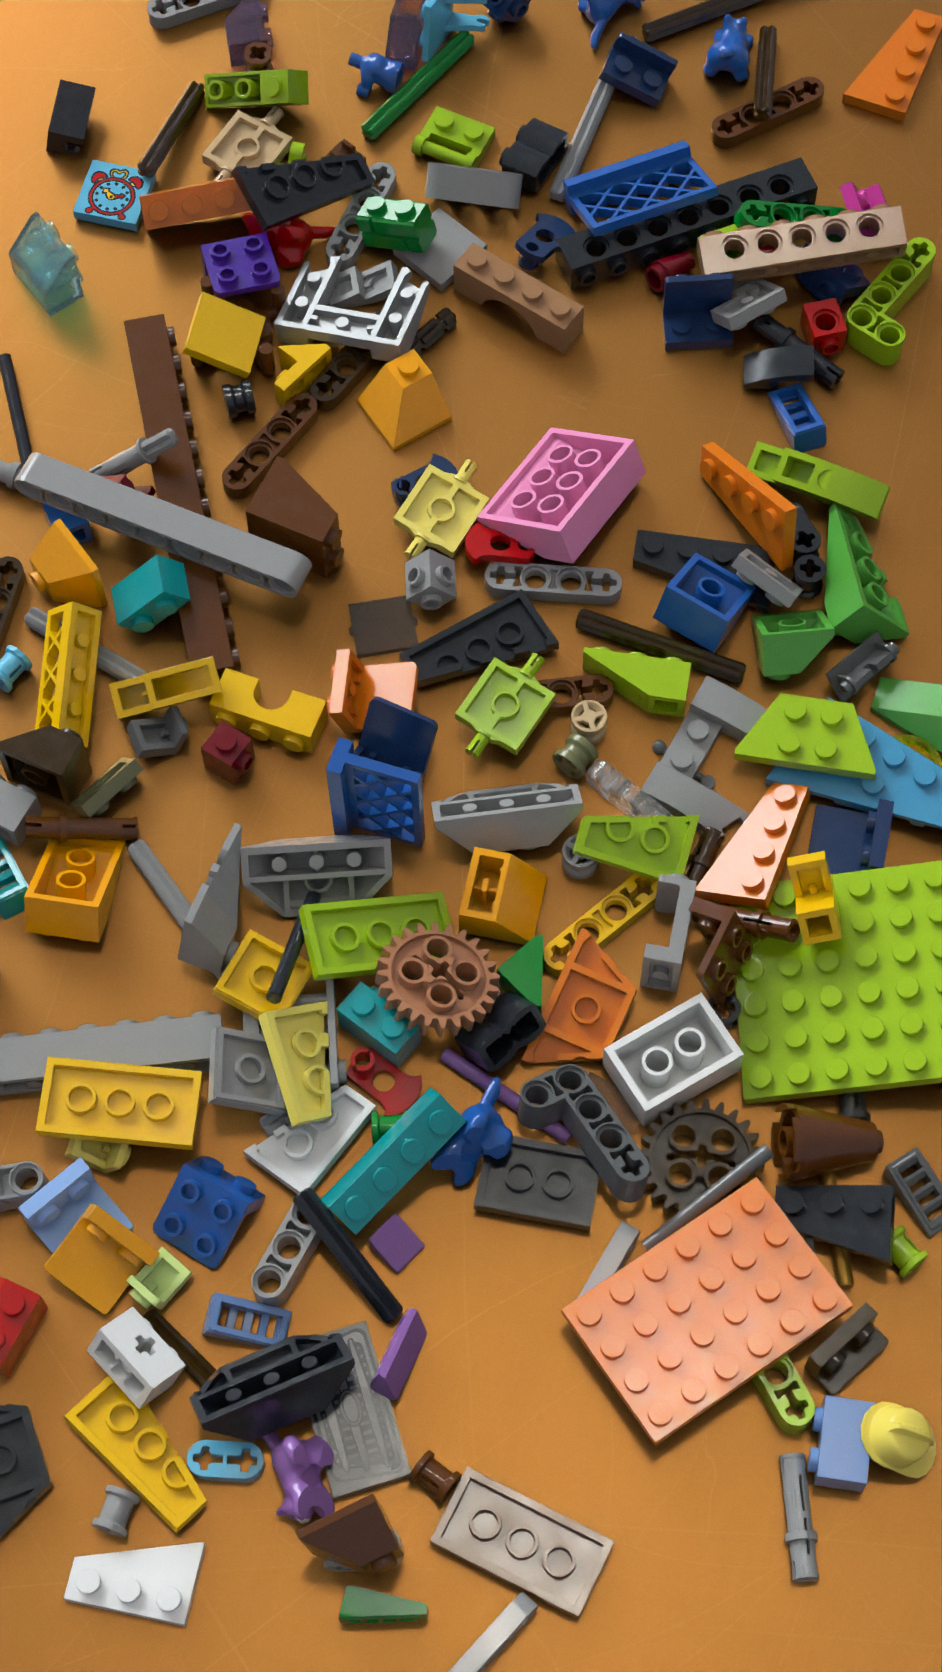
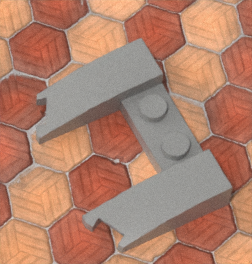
M340 256L330 257L329 268L311 272L309 261L304 262L274 322L279 342L306 345L312 344L313 340L370 349L372 359L388 362L410 351L430 290L429 282L425 281L421 284L420 289L409 282L412 278L411 270L407 267H402L380 315L328 306L342 265Z
M706 676L690 704V711L660 762L657 761L642 787L640 803L668 817L700 815L696 828L699 832H701L704 826H708L724 834L722 829L734 821L738 820L742 825L750 815L748 812L694 779L721 732L742 741L767 709L735 689Z

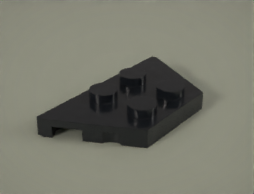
M0 1405L1 1539L53 1486L28 1406Z

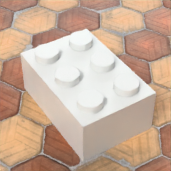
M701 992L604 1048L602 1065L644 1127L650 1121L658 1119L660 1111L668 1113L672 1110L674 1103L680 1106L689 1099L694 1098L740 1071L744 1054Z

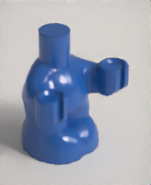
M352 52L348 61V65L360 69L361 82L357 87L356 94L368 98L373 83L384 87L390 94H394L404 75L405 63L392 61L379 53L361 56Z

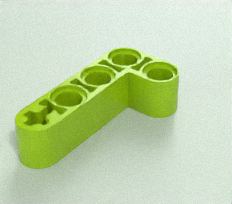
M922 237L910 240L907 244L905 255L894 258L847 312L845 321L847 335L845 342L881 365L889 366L895 364L901 357L905 341V329L900 323L893 320V317L929 278L936 254V247L933 242Z
M787 1354L756 1375L752 1380L779 1428L787 1434L797 1435L808 1429L815 1414V1404ZM772 1368L778 1369L784 1374L786 1381L778 1385L772 1384L766 1379L764 1372ZM789 1390H792L789 1399H787L786 1394ZM790 1404L794 1410L800 1408L803 1410L800 1419L795 1414L787 1415Z

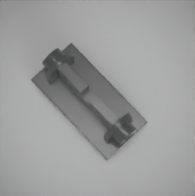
M875 631L825 675L840 702H845L852 695H856L862 686L890 662L896 661L899 648L893 642L884 643L879 632Z

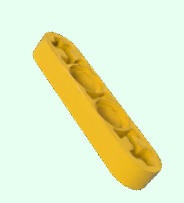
M637 874L629 877L547 944L543 953V963L546 971L552 976H560L565 964L562 961L553 963V953L556 952L559 955H563L570 949V942L568 940H571L572 945H574L581 928L590 927L595 929L599 934L595 942L601 949L655 905L658 881ZM637 885L643 888L648 885L651 886L649 896L646 893H641L635 898L634 906L636 908H634L630 900L637 894ZM611 905H620L626 910L627 914L623 919L615 921L608 918L605 911Z

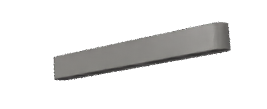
M35 452L30 454L14 481L15 488L30 499L284 597L294 598L297 596L312 568L311 561L297 551L41 453Z

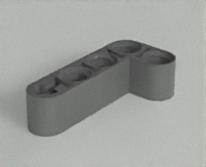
M566 1064L530 1079L523 1084L520 1089L517 1117L523 1126L529 1129H541L562 1120L607 1187L618 1200L632 1203L643 1197L649 1177L650 1164L585 1070L575 1064ZM604 1146H611V1147H613L614 1149H610V1148H607V1147H604Z

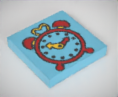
M92 160L73 209L74 219L138 231L143 217L139 196L152 193L157 180L156 173L152 178H147L146 176L139 175V169Z

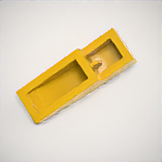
M213 656L109 684L117 718L120 720L223 692Z

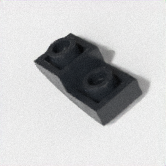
M814 345L776 347L743 356V388L778 389L779 382H813Z

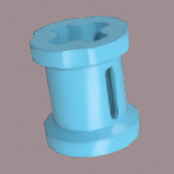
M13 645L6 647V654L0 659V690L6 693L10 692L13 688L12 683L24 670L29 671L32 668L30 659Z

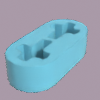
M201 1440L193 1444L189 1449L187 1465L192 1474L200 1480L248 1483L257 1480L262 1475L265 1468V1459L260 1448L253 1443ZM209 1450L212 1458L223 1459V1463H209L208 1470H202L200 1463L195 1462V1459L201 1458L204 1451ZM244 1453H250L252 1460L257 1461V1465H251L249 1471L244 1473L240 1465L229 1464V1460H242Z

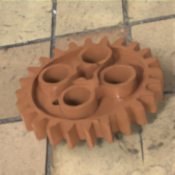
M433 922L430 931H426L424 926L418 923L415 934L408 928H404L401 938L393 935L389 946L384 945L381 957L378 959L375 984L380 985L377 995L381 998H387L384 1006L385 1010L397 1009L395 1021H399L404 1017L408 1018L407 1029L409 1030L414 1028L416 1024L422 1025V1035H426L430 1027L435 1028L438 1037H442L445 1028H449L451 1033L457 1036L461 1025L467 1031H471L475 1021L482 1023L486 1012H491L499 991L497 984L500 975L494 973L497 963L496 961H486L490 950H477L479 938L472 939L469 942L465 940L467 932L465 929L458 935L452 934V924H448L445 931H439L437 923ZM430 954L437 955V956H439L440 958L433 957V956L430 955ZM406 976L412 977L416 980H410L406 978ZM459 978H464L469 982L462 981ZM433 1000L441 1001V1002H443L444 1004H443V1005H442V1004H438V1003L434 1002Z

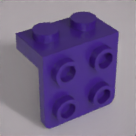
M266 232L200 245L204 276H209L216 297L222 298L280 285V274Z

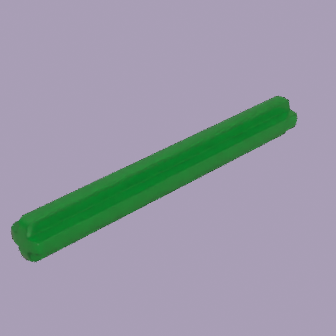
M459 31L428 63L423 65L361 125V133L369 140L376 139L474 45V35L468 31Z

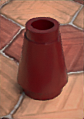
M683 251L682 253L652 261L645 271L646 281L654 291H664L665 278L680 274L687 275L695 268V259L690 252Z

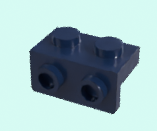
M805 243L803 248L809 246V244ZM855 264L795 273L796 277L818 301L836 297L838 305L841 304L844 298L861 296L871 284L864 276L862 269Z

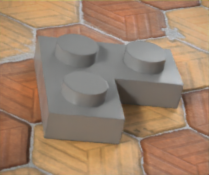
M764 279L733 284L732 300L710 311L714 323L731 331L739 330L747 326L748 322L756 317L773 312L777 306L787 301L784 288Z

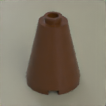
M781 1103L776 1108L775 1112H782L780 1122H772L771 1151L774 1155L772 1157L774 1166L782 1167L784 1174L778 1175L782 1181H796L875 1161L878 1153H881L883 1150V1134L881 1130H877L873 1122L794 1103Z

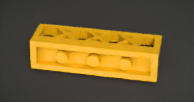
M72 601L48 610L35 730L48 726L50 723L51 726L60 730L62 728H69L81 736L85 748H88L102 611ZM63 618L62 626L59 630L60 619ZM59 654L58 661H57V663L55 664V662H56V657H57V655ZM54 688H55V694H54V696L52 697V692H53V690H54Z

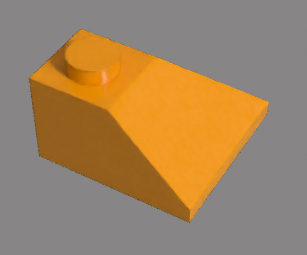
M415 349L386 363L357 399L358 405L393 452L452 420L433 373Z
M56 520L29 558L33 573L29 574L33 584L40 593L45 590L53 601L64 603L74 601L82 605L101 608L106 606L108 603L99 568L62 520Z

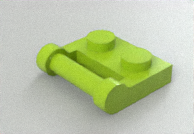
M436 106L421 133L416 135L411 152L419 156L426 154L453 165L477 168L495 138V127ZM431 141H433V142H435V143H438V144H441V145H443V146H446V147H448V148H445V147H442V146H440V145L434 144V143H432Z

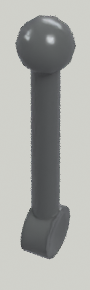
M657 740L652 745L653 751L657 754L664 755L667 751L666 743L662 740ZM697 772L695 778L702 785L712 790L715 786V779L710 775L704 776Z

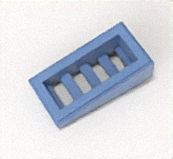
M215 1292L209 1300L202 1335L266 1348L286 1339L292 1311ZM222 1308L228 1309L225 1326L218 1325ZM238 1311L244 1312L241 1330L234 1329ZM254 1314L260 1315L256 1334L250 1333ZM269 1317L277 1318L272 1338L265 1337Z

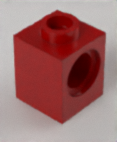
M836 297L803 304L800 326L806 343L814 345V349L823 355H832L844 350L847 328Z

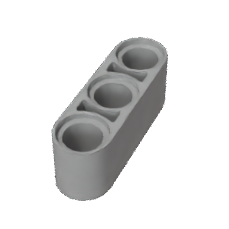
M428 162L424 196L441 200L519 209L523 174Z
M294 1203L251 1278L252 1289L257 1302L277 1308L283 1305L289 1298L321 1241V1238L311 1225H305L299 1221L302 1213ZM288 1245L300 1248L299 1254L292 1259L280 1256L281 1250ZM268 1279H275L281 1283L279 1289L273 1293H265L260 1288L264 1281Z

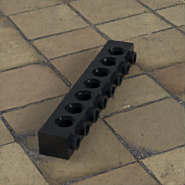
M800 157L716 185L718 187V196L596 237L587 228L557 238L556 261L571 290L581 286H590L598 280L610 276H619L628 270L643 265L649 266L652 261L696 248L697 238L701 235L735 224L734 215L747 200L815 205L818 186ZM774 215L776 221L783 219L780 215Z

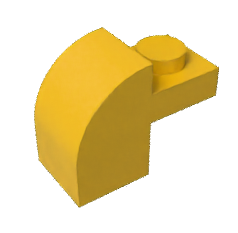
M825 851L787 858V867L795 894L796 916L804 945L842 939L837 895Z

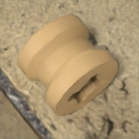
M584 700L577 703L571 713V733L583 736L593 745L600 742L606 733L607 711L597 701Z

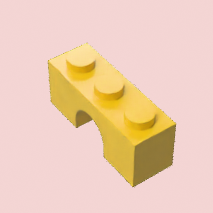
M225 668L220 679L223 692L213 694L209 703L212 721H215L217 725L223 721L233 728L248 732L252 737L261 741L270 739L282 743L284 747L294 752H301L303 750L313 754L328 720L326 700L292 690L288 701L282 707L265 709L258 705L262 696L259 679Z

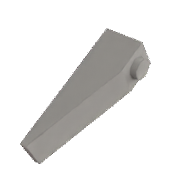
M234 823L220 850L217 862L212 864L205 884L202 883L186 916L177 958L220 975L225 962L229 963L240 944L234 941L238 919L242 825Z

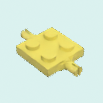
M466 459L457 475L443 472L431 464L428 465L393 518L394 525L410 533L414 538L408 549L404 552L408 559L411 556L414 558L421 554L426 546L436 548L451 558L455 556L465 541L468 531L478 521L477 516L489 503L490 499L476 491L468 482L478 469L475 462L471 464V460Z

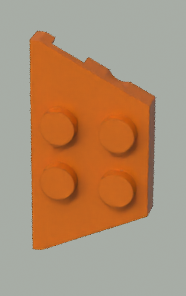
M581 928L542 1013L546 1026L542 1033L533 1042L528 1044L521 1059L523 1063L546 1064L603 1061L604 1048L615 1042L637 994V989L621 973L614 961L600 948L591 934L584 928Z

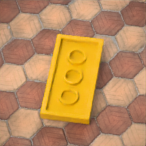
M47 1056L35 1131L39 1136L193 1150L203 1073L202 1071Z

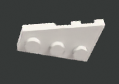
M345 1084L331 1093L330 1117L323 1121L292 1127L291 1123L287 1126L284 1124L273 1131L274 1135L257 1146L253 1144L243 1151L244 1155L296 1194L308 1187L314 1190L369 1122L371 1113L377 1111L376 1105Z
M205 1542L74 1557L64 1600L186 1627L206 1544Z

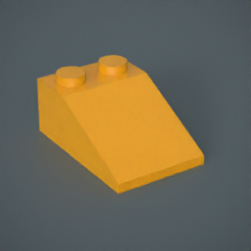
M50 839L24 896L25 932L99 943L109 918L126 848V840L67 839L66 843H59L58 839Z

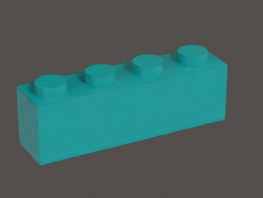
M430 1087L321 1198L322 1202L356 1235L467 1121L441 1094Z

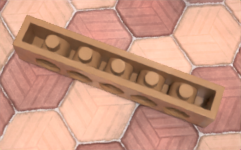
M879 204L866 211L857 212L855 209H847L834 216L824 217L823 215L816 214L797 222L779 220L773 222L770 226L757 228L754 225L740 227L737 231L728 233L718 230L710 231L702 237H698L697 254L701 275L732 273L734 283L902 257L905 255L908 241L901 205ZM862 229H871L876 235L874 237H866L860 231ZM837 234L843 240L834 243L829 241L826 236ZM802 239L808 242L809 246L799 248L793 244V241ZM771 245L775 248V251L773 253H764L759 247ZM729 250H737L742 256L732 259L725 253Z

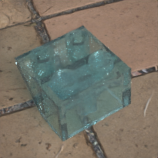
M35 212L28 219L8 253L14 274L45 311L52 316L84 296L81 287L83 276L76 265L79 258L70 243L64 244L55 225L50 220L45 222L40 214Z

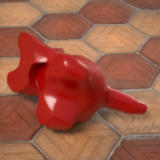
M246 212L242 216V220L249 231V236L266 232L271 249L276 254V263L280 267L288 269L298 267L303 263L304 255L309 250L313 239L329 238L336 228L330 226H309L303 219L296 218L263 232L253 213Z

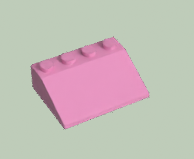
M551 427L479 513L477 519L488 528L495 529L519 541L521 546L527 549H535V553L545 559L573 564L643 477L646 469L634 439Z

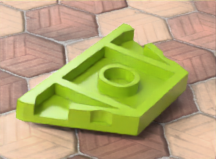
M780 693L734 751V759L874 781L876 778V768L853 703Z

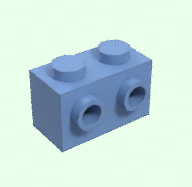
M826 1395L821 1407L815 1406V1414L812 1418V1431L819 1432L817 1447H810L807 1468L808 1472H814L813 1485L863 1492L867 1485L870 1456L865 1451L861 1440V1423L864 1414L875 1402Z

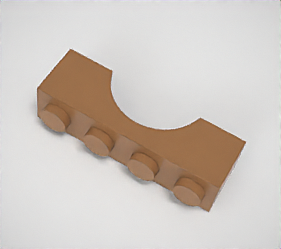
M472 243L453 265L454 290L480 305L486 300H497L509 305L526 319L533 329L536 338L558 351L565 353L583 331L584 306L477 244Z

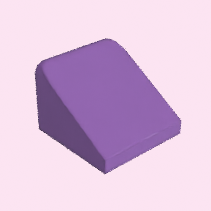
M396 1213L368 1240L369 1248L397 1274L425 1247L423 1242Z

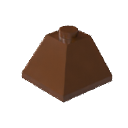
M373 1493L296 1531L299 1540L313 1555L365 1574L374 1571L375 1575L385 1573L397 1566L398 1562L396 1559L404 1556L385 1510Z

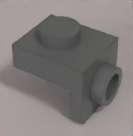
M170 706L164 717L131 720L126 728L137 758L175 755L188 737V724L182 718L178 706Z

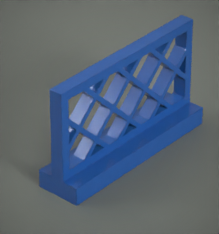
M685 140L563 180L567 210L571 215L577 213L595 237L718 196V187L691 157L690 146ZM668 184L681 185L680 188L667 187ZM691 186L701 187V189L698 190H690L689 188ZM638 194H644V195H650V197H649V198H641V197H637V195H638ZM659 197H669V198H671V199H668V200H658ZM608 204L620 205L618 209L606 207ZM629 207L641 208L635 211L628 210ZM598 217L611 218L599 223L596 222Z
M338 737L326 768L334 834L350 835L353 827L422 847L425 840L422 774L355 755L353 741Z

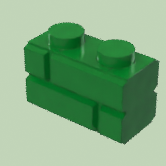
M381 196L368 197L356 215V222L359 230L362 231L361 235L364 243L370 247L425 253L437 235V228L434 220L431 219L432 214L427 203L412 202L409 199H385Z

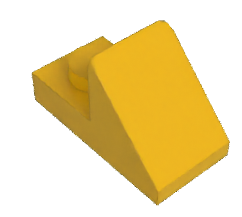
M306 344L278 347L280 365L285 370L278 375L274 382L276 402L283 406L293 395L305 393L310 388L312 381L332 360L330 346L327 344Z

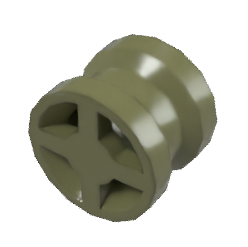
M571 733L565 740L566 746L563 749H558L552 758L562 772L571 778L580 779L586 772V765L593 764L599 757V754L593 744L579 734Z

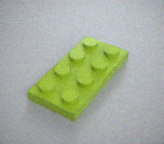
M443 892L302 905L298 911L314 981L377 974L376 966L378 959L381 957L384 945L389 946L393 935L401 938L404 928H408L415 934L418 923H421L426 931H430L433 922L437 923L439 931H445L448 924H451ZM430 954V955H432L433 957L440 958V957L437 956V955Z

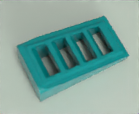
M1 838L0 857L4 855L5 858L0 860V872H2L0 874V888L17 880L0 889V914L3 919H9L25 910L24 896L29 886L4 839Z

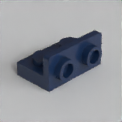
M621 32L608 52L598 79L656 108L678 61L666 53L639 41L637 38Z

